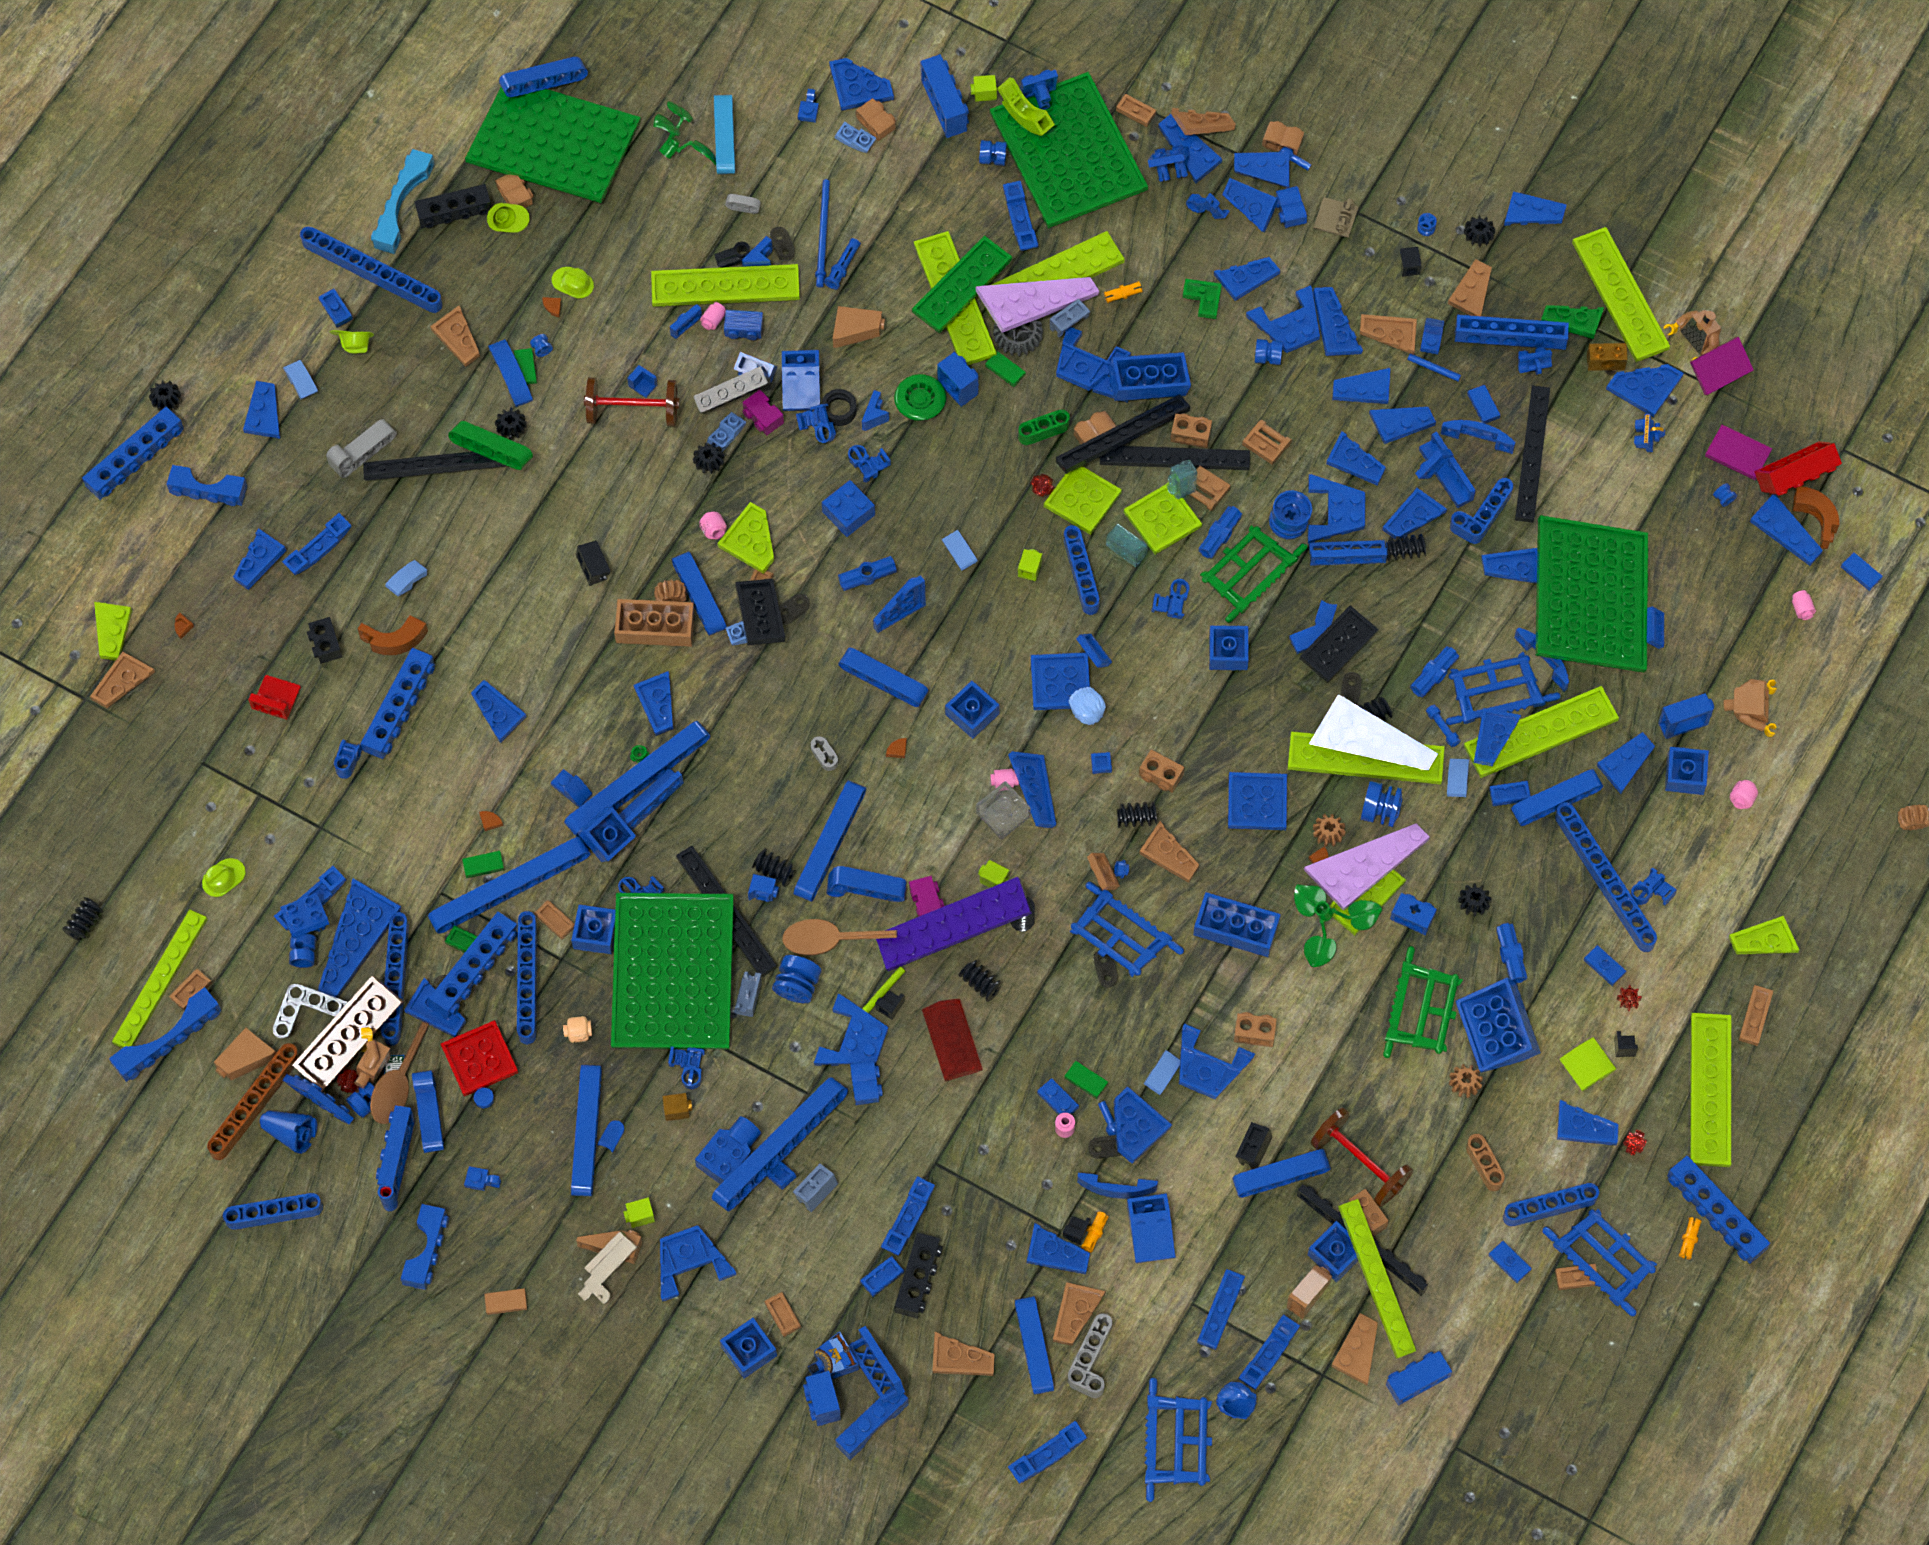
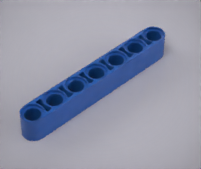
M849 780L846 782L795 886L794 895L810 902L814 900L865 796L866 787Z
M524 911L518 917L517 1033L519 1040L523 1044L528 1045L536 1039L537 923L532 912ZM527 920L532 921L530 925L523 924ZM527 938L532 939L530 943H523ZM525 957H531V958H532V959H531L530 961H528V962H524V961H523V959H524ZM525 975L532 976L529 980L522 979ZM526 993L532 994L531 997L527 999L523 998L522 996ZM525 1012H531V1013H532V1014H531L530 1016H528V1017H523V1016H522L523 1013H525ZM525 1030L531 1031L527 1036L522 1035Z
M396 912L391 915L389 920L384 985L404 1001L409 924L405 914ZM399 921L404 922L401 926H395ZM398 939L402 940L400 944H393ZM395 958H401L398 963L392 962ZM394 976L400 977L397 981H391V978ZM403 1003L394 1012L397 1015L394 1018H389L381 1027V1035L387 1045H396L400 1041ZM390 1031L395 1032V1034L391 1037L386 1036V1034Z
M581 1065L571 1183L572 1196H592L602 1076V1067L600 1065Z

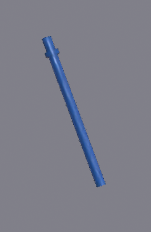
M827 179L823 180L818 263L817 271L815 272V277L817 278L816 286L819 288L823 287L824 278L826 277L824 269L830 181Z

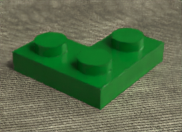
M1185 278L1182 298L1200 300L1198 317L1216 319L1222 284Z

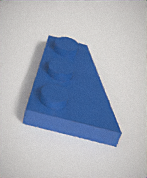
M1229 178L1222 195L1265 233L1279 199Z
M1513 191L1504 226L1514 223H1520V225H1527L1528 223L1561 224L1567 204Z
M1270 257L1251 261L1246 265L1238 267L1237 265L1231 266L1230 269L1223 271L1220 269L1214 271V276L1234 301L1280 274V269Z
M1390 368L1334 380L1332 400L1388 404Z
M256 381L243 428L244 433L280 439L274 383Z
M1341 431L1326 464L1378 486L1386 467L1372 455L1363 451L1359 444L1351 441L1347 434Z
M1416 488L1387 521L1382 530L1394 539L1397 536L1403 538L1405 535L1412 533L1446 513L1447 508Z
M1537 548L1481 556L1484 575L1537 584Z
M669 671L633 685L655 736L672 730L673 718Z
M485 680L471 692L474 701L500 743L526 718V714Z
M1483 708L1473 763L1493 766L1519 722L1521 715Z
M1642 732L1599 761L1597 767L1617 791L1622 794L1627 784L1649 757L1655 746Z
M424 978L406 1006L405 1013L428 1023L452 1037H457L466 1020L458 1011L454 1015L451 1014L447 1019L428 1006V998L435 989Z
M1559 1101L1557 1140L1617 1146V1123L1598 1115L1589 1114L1583 1111L1584 1109L1566 1104L1567 1102Z
M1035 1223L1027 1263L1086 1275L1090 1253L1070 1242L1064 1241L1057 1237L1056 1234L1044 1230Z

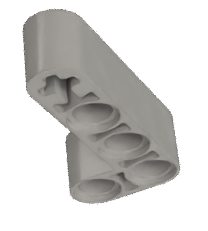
M381 419L342 449L339 445L331 447L326 454L328 463L341 478H345L389 444L396 437L397 432L384 419Z
M1104 1313L1097 1315L1068 1372L1069 1386L1091 1398H1099L1104 1392L1105 1384L1103 1378L1091 1372L1112 1330V1319ZM1103 1322L1106 1323V1326L1104 1325L1101 1330V1333H1099L1100 1325H1102ZM1096 1339L1099 1341V1345L1092 1346L1089 1344V1341ZM1083 1357L1090 1358L1091 1362L1088 1364H1084L1080 1361V1359ZM1077 1374L1082 1377V1380L1076 1382L1071 1377ZM1097 1383L1100 1385V1389L1092 1390L1090 1385Z

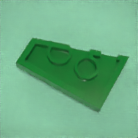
M1546 305L1541 321L1569 323L1568 332L1594 339L1604 307L1588 309V307L1581 306L1580 309H1575L1569 306Z

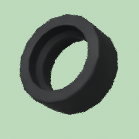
M835 389L826 393L823 397L822 404H828L826 411L829 422H833L834 426H844L853 421L857 412V404L852 393L844 389ZM834 400H845L849 403L850 410L846 414L838 416L830 413L828 406Z

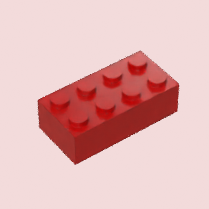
M1818 441L1754 471L1762 492L1779 496L1787 493V489L1791 487L1797 488L1804 485L1806 480L1819 478L1821 473H1829L1836 470V466L1841 465L1842 462L1835 443Z

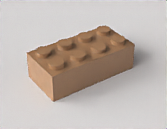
M618 599L614 632L616 643L692 647L695 616L694 603Z

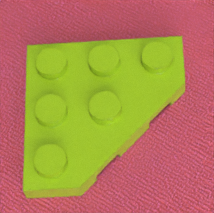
M750 502L717 545L720 549L764 574L775 560L766 511Z

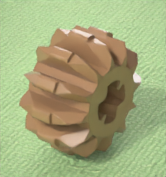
M664 580L663 583H658L654 591L656 601L684 602L687 596L684 583L679 580Z
M1926 805L1906 806L1898 812V823H1900V827L1904 830L1911 831L1929 826V808Z
M1324 814L1322 819H1316L1317 824L1313 825V836L1318 838V844L1324 841L1325 847L1328 846V843H1331L1334 847L1336 842H1342V837L1345 836L1346 831L1343 830L1345 824L1340 823V817L1334 819V815L1331 814L1330 818H1328Z
M1462 1064L1461 1069L1455 1067V1073H1450L1449 1077L1451 1080L1449 1081V1086H1454L1452 1088L1453 1093L1459 1091V1097H1462L1464 1093L1469 1098L1470 1093L1476 1095L1477 1089L1482 1088L1480 1082H1482L1483 1077L1478 1076L1479 1069L1473 1071L1472 1065L1468 1069L1465 1064Z

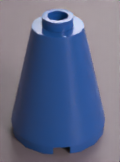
M267 1111L260 1118L261 1128L295 1153L302 1154L306 1152L312 1144L309 1143L311 1137L315 1138L317 1120L311 1115Z

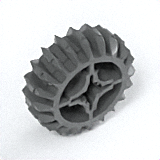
M1036 319L1026 323L1025 325L1029 326L1031 330L1023 324L1003 333L995 323L993 331L994 340L998 343L999 349L1003 348L1004 353L1010 351L1011 356L1017 353L1020 357L1021 353L1024 352L1027 356L1028 350L1033 352L1035 347L1039 346V342L1042 341L1043 329L1041 328V321Z

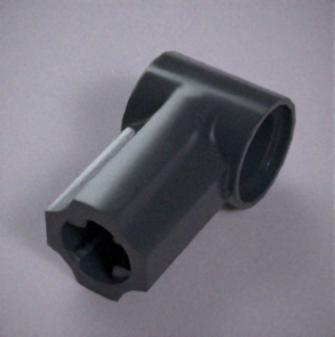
M741 241L736 243L733 248L714 254L718 268H725L738 263L742 264V259L751 250L748 243Z

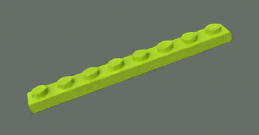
M189 909L112 1040L114 1045L120 1048L135 1045L206 924L207 917Z
M1356 1199L1338 1206L1396 1359L1416 1352L1359 1200Z

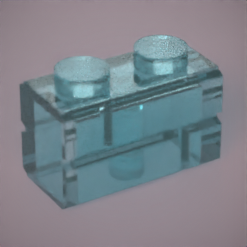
M1191 460L1181 462V465L1177 464L1170 469L1167 488L1171 495L1174 494L1177 499L1185 497L1186 494L1189 495L1196 492L1198 472Z
M1119 524L1106 537V546L1135 567L1147 555L1148 545L1143 541H1139V538Z

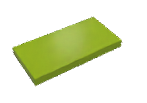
M1393 869L1356 901H1372L1383 907L1406 883V879ZM1334 901L1329 905L1331 909L1335 908L1345 915H1350L1348 912L1349 907L1343 911ZM1335 913L1333 914V918L1354 936L1360 931L1353 928L1351 919L1348 920Z

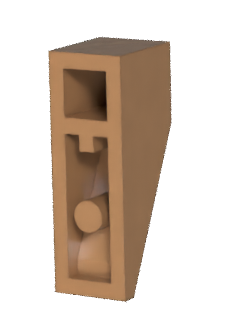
M619 1231L577 1237V1246L599 1253ZM623 1231L638 1246L625 1260V1262L635 1264L642 1245V1238L635 1231Z

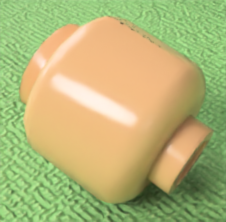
M585 1016L569 1018L567 1025H563L564 1037H568L571 1043L588 1041L589 1036H592L591 1020L588 1021Z

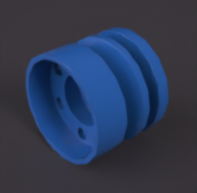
M1295 490L1279 494L1274 501L1269 517V525L1273 533L1284 539L1300 537L1306 531L1311 517L1312 504L1303 493Z
M1370 781L1361 820L1373 823L1376 816L1380 815L1381 825H1384L1385 818L1388 817L1390 818L1388 826L1393 827L1401 809L1403 800L1402 788L1397 787L1396 794L1391 795L1393 786H1389L1387 792L1382 793V784Z
M785 955L779 967L781 974L776 975V981L773 983L772 990L779 996L796 1003L804 1004L811 1002L812 994L815 991L813 985L818 983L822 972L821 968L806 958Z

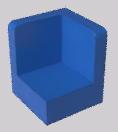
M640 365L627 378L629 387L645 398L658 385L657 377Z

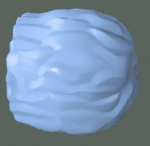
M1080 688L1069 699L1071 710L1075 718L1080 720L1081 723L1094 725L1103 717L1106 708L1102 696L1093 688Z

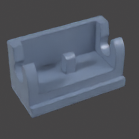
M1077 299L1050 318V330L1052 332L1056 330L1057 336L1061 337L1065 330L1082 318L1087 319L1090 310L1080 299Z
M744 972L734 1014L754 1016L762 983L760 973L750 976L748 972Z
M819 1164L793 1193L799 1203L803 1202L807 1210L812 1212L838 1185V1182L832 1172Z

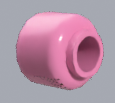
M718 512L704 514L699 522L700 528L708 539H720L727 530V525Z
M1749 780L1738 781L1729 797L1736 808L1748 809L1753 806L1758 796V790L1756 785Z

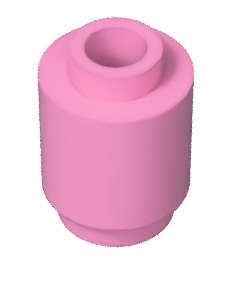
M717 302L711 304L700 318L701 325L707 330H715L725 317V307Z
M1805 590L1794 593L1792 595V603L1797 617L1803 620L1811 619L1816 610L1810 594H1807Z
M1013 769L994 770V774H990L991 786H995V789L1014 788V786L1019 785Z
M1061 1113L1057 1116L1055 1131L1058 1136L1068 1138L1073 1135L1075 1119L1071 1114Z

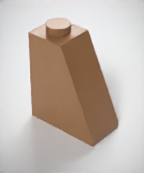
M838 306L833 333V347L838 348L880 337L881 330L885 328V319H882V311Z
M245 1028L214 1061L215 1071L222 1078L227 1077L233 1080L268 1064L276 1052Z
M1315 1265L1289 1295L1287 1309L1301 1319H1304L1331 1283L1332 1276L1329 1271L1324 1267Z

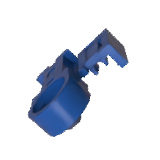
M1211 193L1206 198H1202L1199 194H1191L1186 201L1187 207L1193 212L1201 213L1207 210L1211 212L1214 219L1226 218L1230 212L1228 209L1221 210L1218 207L1220 202Z
M828 404L816 405L811 407L810 411L796 414L799 429H809L808 426L812 425L815 429L816 439L821 443L833 441L836 435L833 422L828 420L826 411ZM823 427H826L829 431V438L827 440L823 434Z
M854 445L848 451L849 462L854 468H859L864 476V482L870 481V477H878V471L891 465L890 459L882 448L878 456L870 457V459L866 449L861 445ZM854 451L857 454L859 460H855L851 457V454Z
M1176 579L1170 586L1169 596L1165 598L1160 597V594H1154L1151 612L1159 611L1166 613L1168 611V617L1177 619L1184 617L1182 608L1183 602L1187 599L1189 584L1183 579ZM1175 584H1178L1177 591L1175 593L1173 590V586ZM1181 585L1186 588V592L1180 595Z
M1651 868L1650 875L1643 882L1639 881L1632 887L1631 896L1637 905H1644L1653 896L1654 892V895L1658 894V896L1662 897L1663 905L1666 906L1676 895L1677 889L1664 882L1665 876L1662 873L1658 875L1657 870ZM1642 890L1639 897L1634 895L1635 891Z
M653 876L650 877L649 885L643 886L642 889L632 877L621 879L618 885L619 893H625L621 889L623 884L628 887L631 893H663L664 887ZM628 882L633 883L635 885V889Z
M671 1046L668 1065L670 1067H674V1065H680L681 1068L684 1067L681 1075L683 1085L688 1089L697 1088L701 1084L702 1069H700L702 1055H705L704 1050L687 1048L686 1053L685 1050H677ZM693 1073L699 1077L698 1081L692 1084ZM687 1074H689L688 1083L684 1079Z

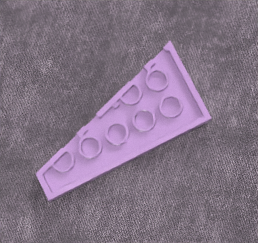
M1091 277L976 286L977 294L1002 333L1062 310L1077 299H1080L1082 302L1099 294V290Z
M1413 824L1304 867V871L1344 911L1429 840V836L1417 824Z

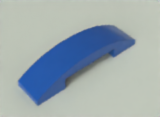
M1021 181L1003 184L1011 224L1020 251L1037 248L1038 242L1028 214Z
M504 339L489 345L488 348L494 361L497 363L515 407L533 401L523 374L507 341Z
M1453 420L1443 422L1441 435L1459 439L1460 433L1495 442L1496 450L1513 454L1515 441L1495 427L1470 420Z
M340 513L325 524L326 528L299 552L296 549L282 561L294 575L303 572L323 558L350 530L351 524Z
M1522 628L1516 629L1514 638L1526 651L1532 647L1535 649L1536 635ZM1542 657L1554 670L1552 680L1565 692L1568 688L1569 679L1562 660Z
M332 866L319 877L320 881L299 899L317 893L323 906L339 890L346 879ZM280 910L274 917L287 931L289 928Z
M1078 1173L1077 1179L1078 1184L1091 1192L1120 1199L1137 1198L1152 1194L1157 1191L1158 1181L1138 1179L1137 1186L1099 1183L1098 1175Z
M918 1176L916 1177L908 1193L909 1196L892 1229L887 1233L881 1248L897 1256L901 1254L928 1204L935 1187L934 1184Z
M1283 1315L1273 1328L1268 1339L1238 1379L1256 1390L1286 1350L1300 1325Z
M1074 1421L1059 1431L1057 1436L1027 1456H1022L1009 1465L1008 1468L1020 1484L1059 1461L1079 1446L1087 1437L1077 1422Z

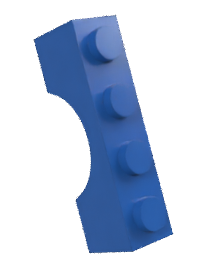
M172 465L166 484L169 493L175 496L184 495L196 500L201 498L213 503L223 502L230 506H242L247 490V483L244 477L226 475L218 483L206 485L194 479L191 468Z
M425 1204L421 1205L417 1225L426 1234L427 1245L418 1257L406 1260L401 1276L403 1285L426 1290L427 1285L432 1283V1267L437 1264L439 1256L437 1254L438 1246H442L444 1235H442L443 1228H447L449 1216H447L445 1209Z
M890 1387L883 1395L890 1393L894 1389ZM902 1393L884 1404L879 1398L835 1440L836 1447L851 1460L865 1447L871 1436L883 1424L894 1419L909 1405L908 1397Z

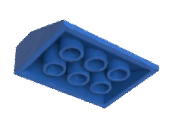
M1505 978L1455 1001L1481 1073L1518 1063L1541 1053L1515 981Z

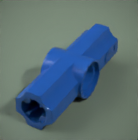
M1228 506L1220 519L1212 524L1208 536L1198 550L1202 556L1212 559L1221 545L1227 543L1233 528L1242 517L1239 509L1234 506Z
M889 556L872 563L864 562L856 569L839 574L838 579L843 591L862 584L871 585L876 579L896 573L897 569L893 558ZM865 572H870L871 574H870V575H864L863 573H865Z
M1446 646L1434 660L1432 659L1426 664L1422 674L1410 686L1415 695L1423 698L1435 684H1439L1444 679L1449 668L1459 659L1456 651L1452 647Z
M1502 924L1496 928L1501 946V959L1503 964L1506 965L1509 979L1515 981L1516 984L1527 980L1523 963V950L1521 944L1517 941L1513 924Z

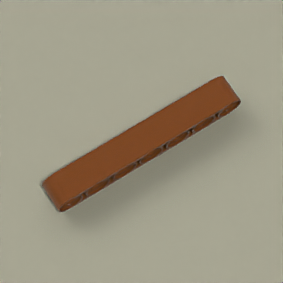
M284 1044L209 1140L207 1148L213 1159L222 1160L229 1154L284 1082L282 1080L286 1074L289 1075L295 1068L293 1064L300 1056L293 1044ZM289 1052L294 1053V1055L290 1058L285 1057L286 1054ZM276 1068H282L280 1073H273ZM265 1083L270 1084V1086L267 1089L261 1088L262 1085ZM252 1099H258L256 1104H249ZM240 1115H246L245 1119L237 1120ZM234 1130L231 1136L225 1135L227 1131ZM216 1146H222L220 1151H213Z

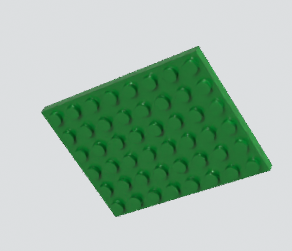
M1089 72L1057 83L1056 90L1049 92L1051 101H1049L1050 107L1046 111L1055 125L1042 136L1033 134L1020 125L1003 104L989 109V113L1003 141L1007 142V149L1047 228L1148 190V185ZM1035 96L1027 98L1033 106L1039 108Z
M501 87L465 157V162L506 175H516L520 179L602 203L637 131L641 117L548 89L515 97H507Z
M1540 515L1538 518L1535 656L1644 673L1647 670L1648 533Z
M616 893L611 1048L671 1049L672 1046L674 1049H730L733 894Z

